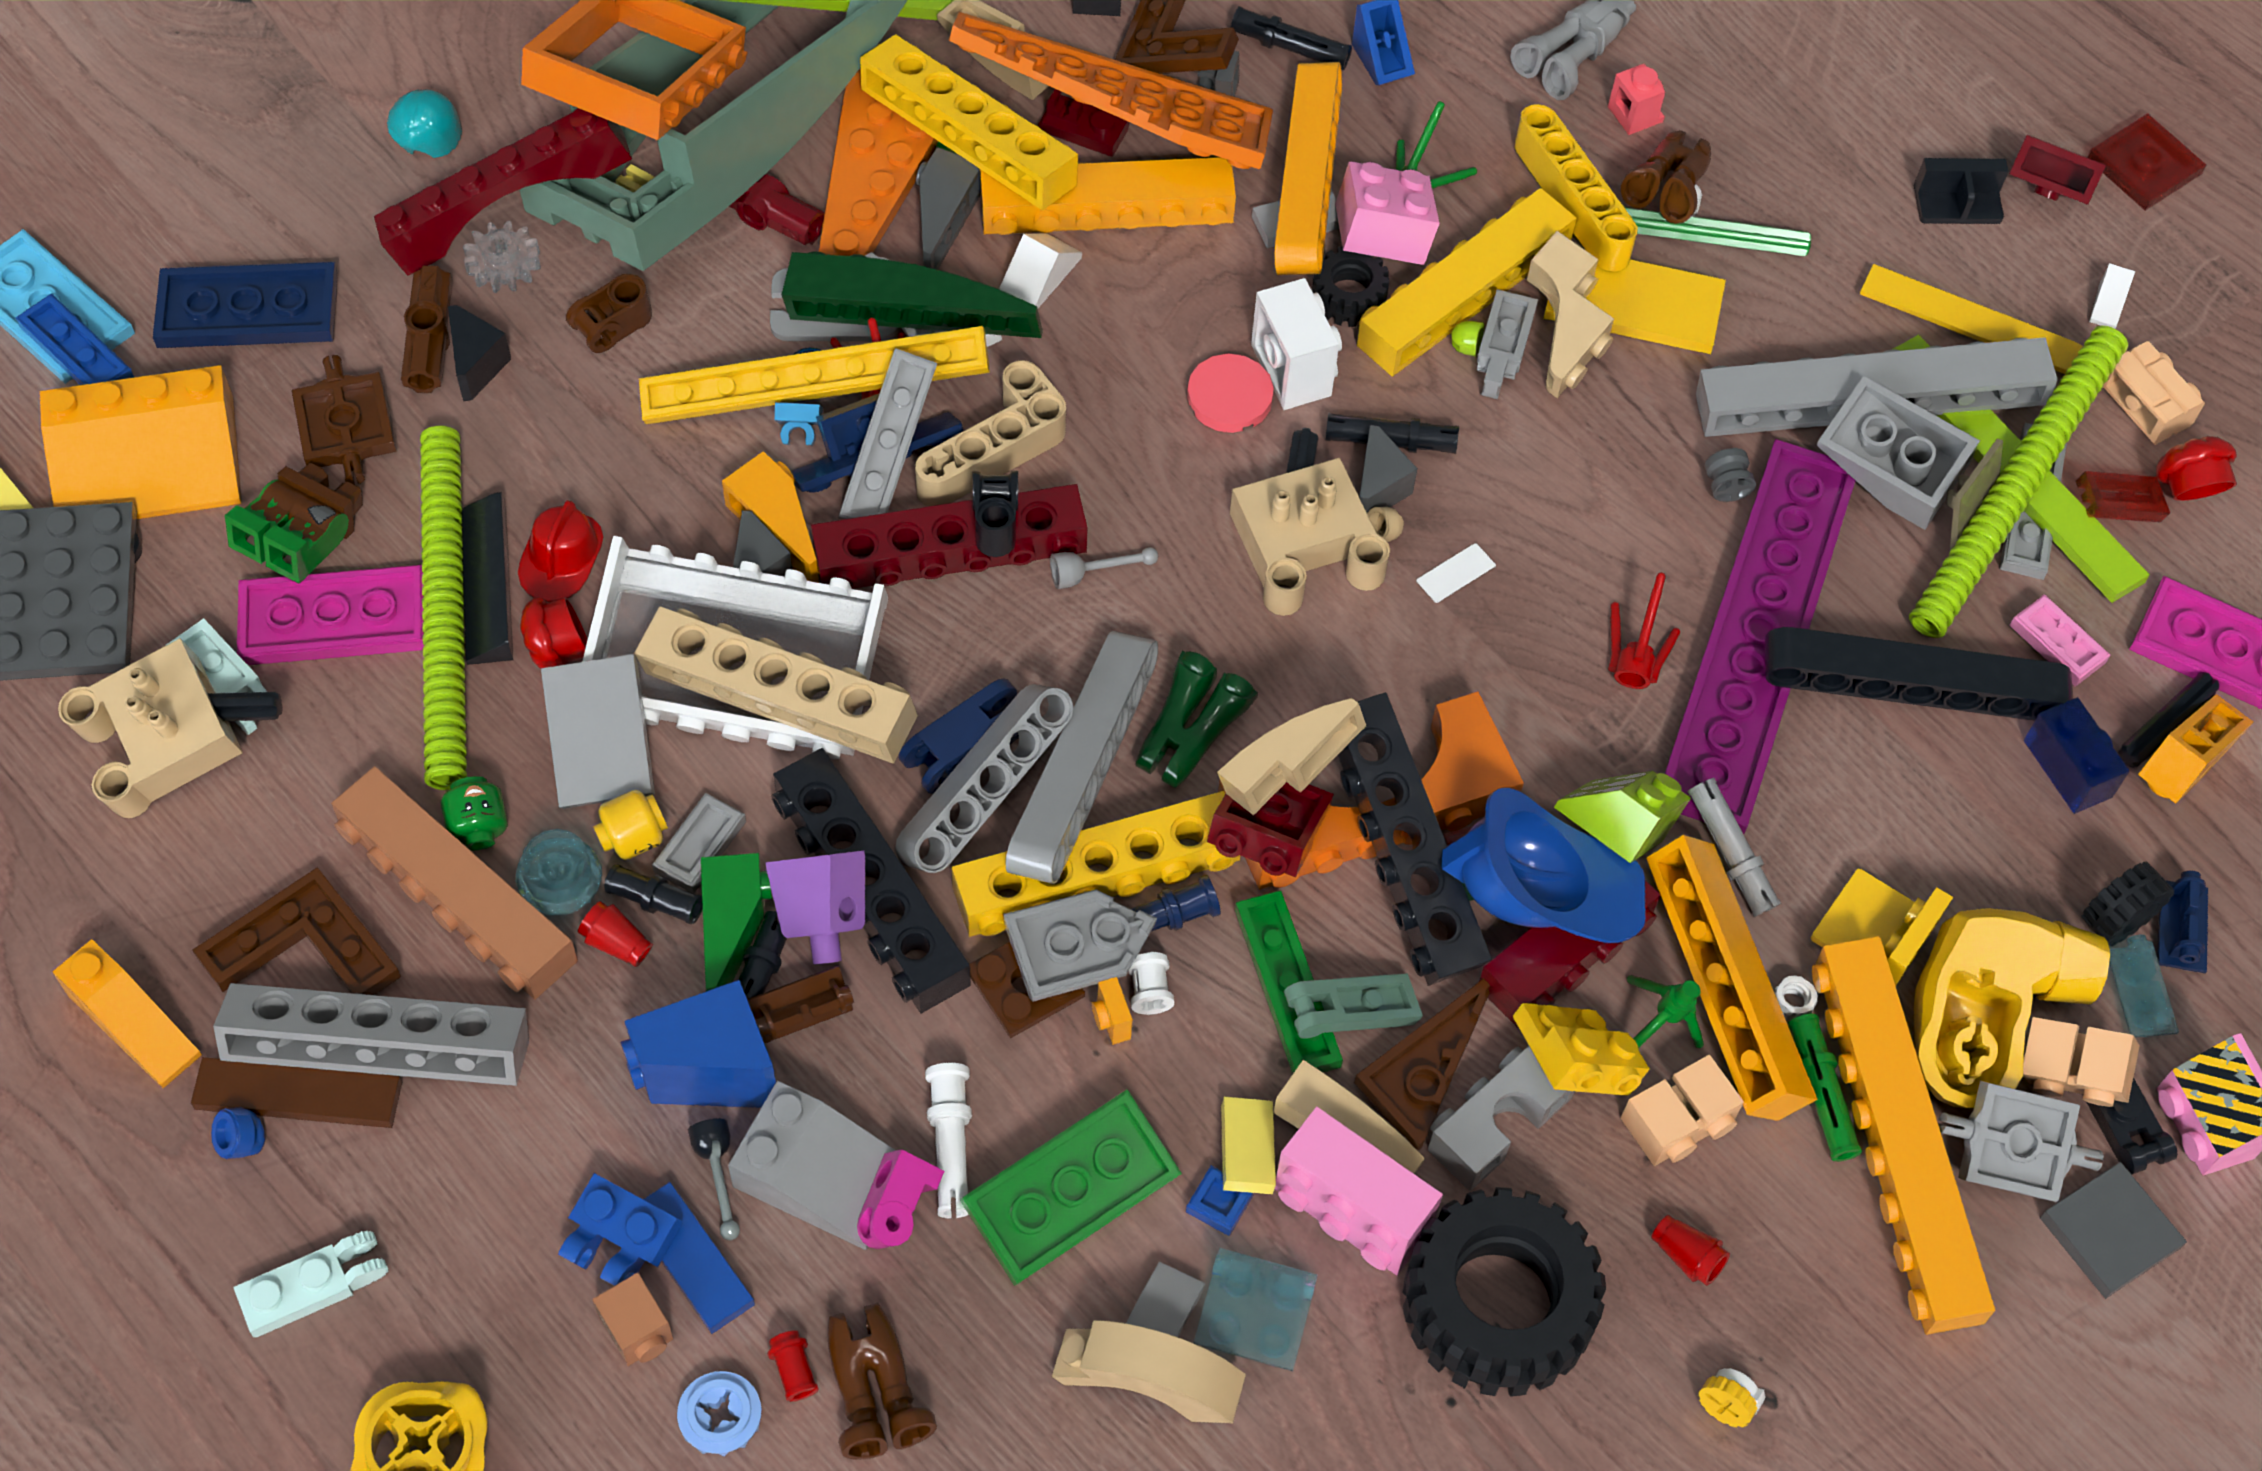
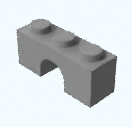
M1519 1046L1514 1048L1500 1063L1499 1068L1501 1071L1490 1081L1486 1077L1478 1080L1465 1095L1466 1103L1456 1112L1452 1108L1446 1109L1430 1127L1433 1134L1428 1151L1469 1191L1473 1190L1505 1160L1511 1141L1497 1128L1493 1119L1494 1116L1502 1112H1516L1526 1117L1539 1129L1567 1104L1574 1095L1575 1091L1554 1090L1530 1046L1525 1050H1522Z

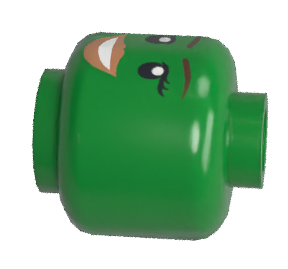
M466 777L453 782L450 785V790L441 799L440 804L445 829L471 851L483 850L495 844L494 839L502 835L508 827L502 792L497 785L488 783L484 777Z

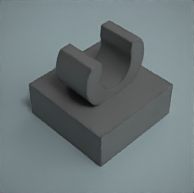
M1234 51L1227 69L1198 71V76L1201 77L1198 86L1235 97L1240 80L1239 51Z

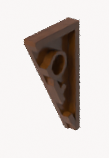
M1484 978L1355 1076V1085L1417 1151L1422 1149L1430 1127L1435 1120L1489 997L1490 984Z

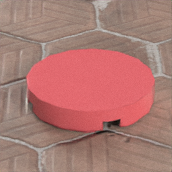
M1228 353L1212 356L1198 364L1189 378L1187 400L1189 406L1195 411L1194 416L1202 424L1216 431L1235 433L1243 431V427H1248L1252 424L1255 427L1263 422L1271 411L1274 386L1270 374L1260 363L1246 356Z

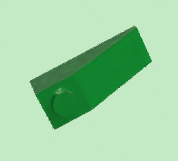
M759 853L701 857L706 991L733 982L743 962L744 953L747 947L751 946L764 919L763 899H772V890L767 870H761Z

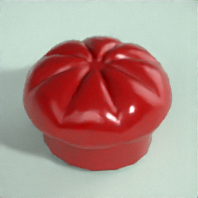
M2205 436L2200 439L2193 438L2187 440L2184 444L2173 446L2160 458L2156 467L2157 478L2160 482L2170 486L2173 498L2177 501L2195 500L2217 495L2237 485L2230 464L2235 461L2237 453L2231 443L2219 437Z
M541 597L529 601L522 611L520 629L524 637V644L529 650L532 661L538 668L567 665L583 660L588 638L570 601L566 597L546 603V600Z

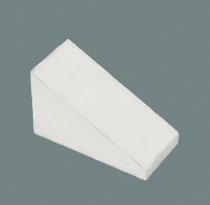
M2109 263L2099 284L2089 322L2116 328L2135 271Z

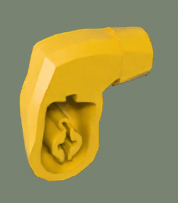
M1984 908L1960 911L1947 919L1940 927L1931 954L1919 977L1914 997V1048L1926 1086L1935 1098L1952 1107L1974 1108L1980 1081L2016 1089L2023 1077L2025 1031L2031 1015L2033 994L2036 995L2037 999L2045 1001L2089 1005L2095 1002L2103 990L2108 975L2110 949L2106 938L2060 921L2051 922L2021 911Z

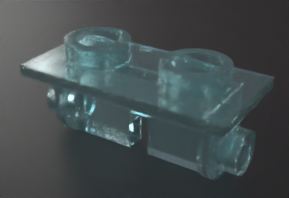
M2134 935L2126 940L2127 947L2110 949L2109 964L2129 1033L2134 1035L2135 1038L2178 1034V1026L2154 950V944L2147 941L2145 935Z

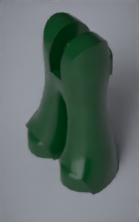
M1182 650L1174 668L1168 696L1156 722L1139 750L1135 763L1136 767L1151 774L1170 747L1176 752L1165 769L1162 781L1174 788L1178 787L1191 774L1208 748L1223 730L1250 708L1257 699L1258 692L1241 676L1224 672L1199 717L1190 727L1185 729L1186 723L1214 684L1217 677V668L1203 655Z

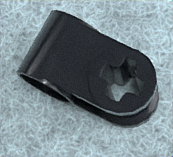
M973 471L975 542L980 552L987 556L1001 557L1010 553L1015 547L1016 511H1018V471H1011L1009 475H982L980 471Z

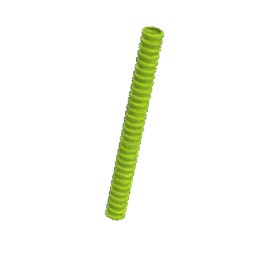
M2102 325L2092 330L2090 337L2086 339L2084 346L2079 350L2078 356L2074 358L2071 366L2066 370L2065 376L2061 378L2052 396L2048 398L2046 405L2041 409L2040 415L2035 418L2034 424L2027 431V435L2023 437L2021 444L2015 449L2014 455L2008 460V464L2003 468L2001 475L1995 480V485L1990 488L1988 495L1982 501V505L1977 508L1975 515L1969 521V525L1964 528L1962 536L1957 539L1956 545L1949 552V556L1944 559L1942 567L1937 570L1936 576L1929 583V587L1924 590L1922 598L1917 601L1916 607L1909 614L1910 623L1921 634L1932 638H1942L1947 633L1948 627L1954 622V617L1959 614L1961 606L1966 603L1968 596L1974 590V586L1980 581L1981 575L1987 570L1988 564L1992 562L1994 555L2000 550L2001 544L2007 539V534L2012 531L2014 524L2020 518V514L2026 509L2027 503L2033 498V493L2038 490L2040 483L2044 481L2046 473L2051 470L2053 463L2059 457V453L2065 448V443L2070 440L2072 433L2078 427V423L2083 420L2084 414L2090 409L2091 403L2095 401L2097 394L2102 390L2103 384L2107 382L2116 364L2120 362L2122 355L2127 351L2128 341L2117 329Z
M433 426L425 429L420 435V463L422 467L420 470L422 479L421 534L423 537L421 539L423 549L421 552L423 560L422 618L424 621L422 623L424 633L422 640L424 645L423 681L425 682L423 685L425 695L423 697L425 707L423 710L425 719L423 726L425 732L424 744L426 745L424 747V757L426 758L424 760V769L426 770L424 781L429 787L434 789L450 790V785L453 782L467 777V772L465 771L467 768V760L465 758L467 755L465 746L466 721L464 720L466 718V709L464 708L466 705L464 693L466 691L464 683L465 671L463 670L465 668V659L463 658L465 655L463 646L465 640L463 634L464 610L462 609L464 607L462 597L464 590L462 585L463 542L461 538L462 495L460 491L462 488L460 480L461 439L458 431L451 427Z

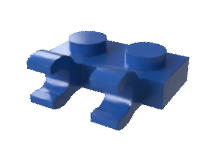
M594 1173L568 1217L580 1224V1226L566 1238L558 1255L586 1270L594 1259L603 1238L620 1246L621 1250L607 1262L600 1278L615 1286L632 1275L639 1273L645 1261L658 1267L682 1226L683 1221Z

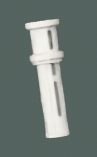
M959 1063L936 1064L930 1066L925 1071V1079L931 1083L932 1107L927 1110V1119L936 1130L937 1167L944 1170L938 1186L937 1209L938 1216L942 1218H952L951 1198L953 1197L956 1199L957 1218L969 1215L959 1199L968 1194L964 1126L969 1123L972 1117V1109L966 1105L965 1081L970 1077V1069L968 1066Z

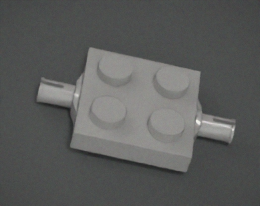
M1980 1081L1974 1110L1969 1119L1947 1113H1942L1938 1119L1939 1121L1956 1125L1954 1128L1938 1124L1941 1134L1964 1139L1965 1149L1958 1178L2041 1199L2059 1202L2064 1177L2072 1165L2098 1171L2102 1163L2084 1159V1157L2088 1156L2100 1160L2104 1158L2101 1150L2076 1145L2075 1128L2081 1105Z

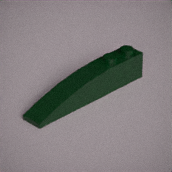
M816 251L809 253L792 252L781 294L790 320L868 325V319L875 318L877 326L952 331L983 326L986 334L1042 338L1043 333L1037 306L1002 290L956 274L916 264L869 258L858 254L840 256L826 255Z

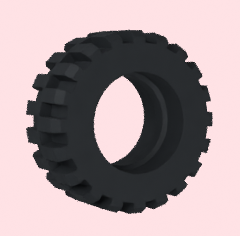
M1496 1187L1492 1197H1486L1484 1191L1480 1189L1467 1193L1462 1205L1459 1201L1453 1199L1443 1206L1439 1217L1430 1218L1422 1229L1419 1241L1415 1243L1404 1278L1402 1293L1406 1295L1403 1311L1405 1321L1414 1324L1411 1337L1418 1349L1428 1347L1431 1353L1427 1362L1438 1372L1442 1371L1446 1366L1455 1373L1451 1382L1463 1388H1466L1468 1381L1481 1384L1480 1394L1496 1396L1499 1387H1508V1394L1513 1397L1526 1395L1530 1385L1533 1384L1539 1390L1554 1384L1558 1374L1566 1375L1576 1365L1580 1355L1585 1352L1601 1320L1605 1306L1601 1300L1606 1292V1278L1603 1273L1597 1272L1602 1259L1596 1246L1586 1247L1584 1244L1589 1233L1579 1221L1570 1225L1564 1219L1567 1213L1566 1209L1555 1202L1551 1208H1548L1538 1203L1541 1195L1527 1190L1524 1197L1521 1198L1512 1196V1188ZM1486 1255L1507 1256L1522 1262L1537 1274L1547 1290L1550 1300L1547 1316L1540 1323L1523 1329H1504L1482 1321L1468 1309L1460 1297L1456 1286V1277L1459 1269L1468 1261Z

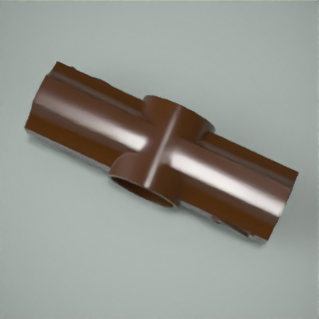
M422 266L421 270L413 273L410 306L404 314L407 331L401 381L404 387L411 388L416 393H432L435 388L441 387L445 351L450 345L448 306H450L453 280L450 272H445L438 266Z

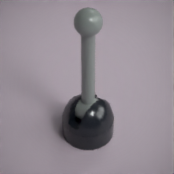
M708 1119L695 1123L688 1128L690 1143L698 1156L710 1160L723 1220L720 1226V1234L725 1240H734L740 1233V1227L732 1218L720 1157L727 1152L730 1145V1131L726 1119Z

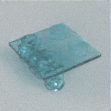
M1220 1248L1214 1262L1210 1285L1193 1343L1293 1371L1318 1275Z

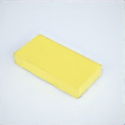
M1224 1097L1221 1105L1223 1190L1273 1194L1276 1186L1273 1101Z

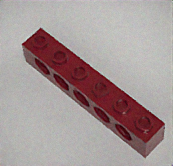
M1077 484L1019 492L1018 511H1016L1015 547L1010 553L1001 557L987 556L981 553L976 546L973 500L811 524L813 549L817 559L820 583L830 585L831 578H841L847 580L852 589L874 586L875 583L892 586L907 580L920 578L937 579L945 574L965 571L982 572L990 567L1009 564L1026 565L1035 560L1048 559L1054 553L1074 552L1075 554L1087 552L1088 527ZM1042 527V528H1045V529H1043V530H1035V529H1033V528ZM947 541H956V543H953V544H947V543H944V542H947ZM902 548H912V550H908V551H903V550H900V549H902ZM857 555H868L863 558L855 557Z

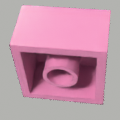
M1349 161L1335 202L1343 251L1424 265L1439 226L1430 176L1423 175L1415 170L1399 171L1383 168L1381 165L1373 162L1361 164Z

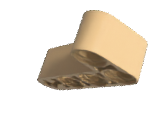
M1026 360L1010 363L1003 371V406L1005 409L933 447L918 457L915 463L916 491L919 500L924 505L935 506L952 503L972 492L973 471H980L982 475H1003L1063 441L1066 430V402L1039 367Z

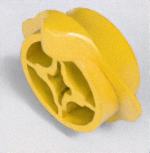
M447 1381L431 1383L400 1382L380 1390L365 1404L357 1419L354 1432V1459L351 1471H484L487 1415L478 1392L466 1383ZM417 1416L433 1417L424 1422H416L410 1419ZM389 1430L393 1434L394 1443L397 1447L388 1455L389 1462L382 1468H379L375 1462V1453L382 1437ZM458 1431L464 1441V1446L458 1461L449 1469L445 1463V1456L441 1452L450 1444L449 1437ZM415 1445L422 1450L428 1446L429 1451L423 1454L420 1450L416 1449L410 1453V1448Z

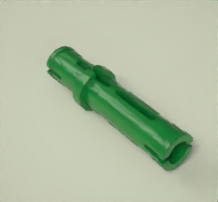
M1813 1013L1800 1015L1790 1020L1788 1026L1818 1099L1814 1101L1829 1146L1831 1160L1833 1162L1850 1160L1859 1156L1862 1153V1149L1858 1143L1848 1107L1835 1072V1068L1838 1066L1836 1056L1828 1051L1818 1015ZM1812 1048H1814L1815 1056L1823 1076L1822 1080L1820 1079V1074L1811 1051ZM1828 1094L1838 1122L1837 1128L1826 1097Z

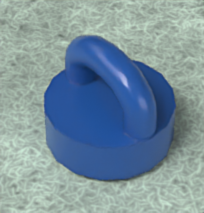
M242 1107L225 1108L220 1110L215 1116L212 1123L211 1137L214 1149L220 1157L224 1159L243 1158L258 1154L263 1149L265 1143L264 1127L260 1118L253 1111Z

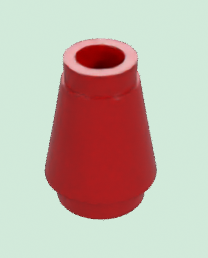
M602 901L597 902L589 910L578 928V933L585 937V944L626 963L629 962L634 967H638L644 961L653 946V943L647 940L614 904L607 906Z
M1670 1215L1665 1216L1659 1222L1651 1236V1239L1659 1244V1247L1692 1282L1699 1280L1706 1286L1718 1277L1730 1257V1253L1722 1247L1723 1241L1680 1220H1676Z

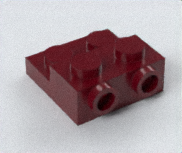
M1286 782L1254 816L1229 795L1225 794L1213 815L1207 842L1215 845L1218 852L1226 857L1234 858L1240 855L1260 863L1262 869L1268 874L1278 876L1285 873L1296 878L1311 850L1314 837L1330 809L1334 794L1310 784L1300 793Z

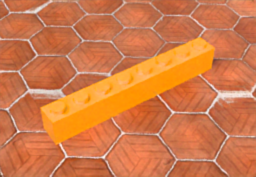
M1877 936L1823 946L1816 964L1812 965V979L1816 991L1824 993L1828 1009L1825 1010V1022L1831 1038L1837 1037L1842 1054L1838 1057V1065L1842 1080L1845 1084L1851 1083L1855 1100L1852 1101L1854 1122L1859 1130H1865L1869 1144L1865 1151L1868 1169L1872 1176H1878L1883 1191V1194H1880L1879 1197L1881 1213L1884 1221L1887 1224L1892 1223L1897 1238V1241L1894 1242L1895 1260L1899 1270L1907 1272L1912 1290L1908 1291L1911 1314L1916 1321L1921 1320L1925 1335L1983 1325L1995 1312V1307L1881 938Z

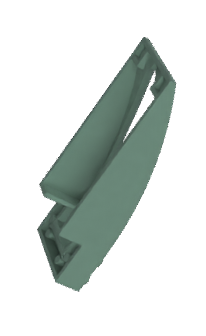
M686 0L684 2L745 26V35L779 7L719 0ZM850 0L845 20L686 135L670 129L657 140L664 171L635 192L614 183L626 166V162L596 179L570 178L551 180L519 189L525 211L553 226L565 219L580 227L586 239L596 244L602 239L610 242L614 257L641 271L646 270L742 196L806 134L861 68L860 57L878 45L907 0ZM642 31L589 69L659 96L703 55ZM570 105L571 113L574 112L577 109V107ZM619 125L625 135L632 156L646 138V135Z

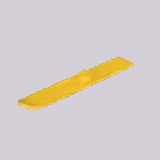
M1873 264L1860 291L1862 296L1985 343L2011 341L2016 338L2033 339L2046 337L2055 371L2063 374L2066 373L2074 358L2078 356L2079 350L2083 347L2075 341L1876 264Z

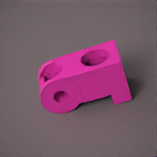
M903 1149L885 1153L858 1218L857 1230L862 1242L874 1249L898 1246L906 1242L913 1231L912 1213L915 1210L921 1193L937 1190L944 1170Z

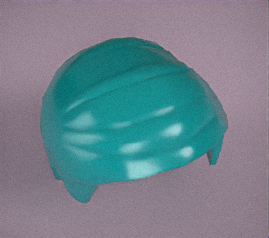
M429 89L408 92L400 97L389 111L387 128L390 136L412 155L418 150L433 158L448 155L459 144L458 141H460L462 135L459 116L452 102L440 92Z

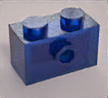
M2078 697L2039 713L2023 740L2074 814L2113 798L2130 772L2113 748L2110 736L2106 731L2099 728Z

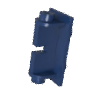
M2189 870L2182 872L2181 878L2176 882L2166 880L2174 889V895L2159 912L2158 965L2206 974L2208 888L2206 887V882L2201 879L2199 872Z

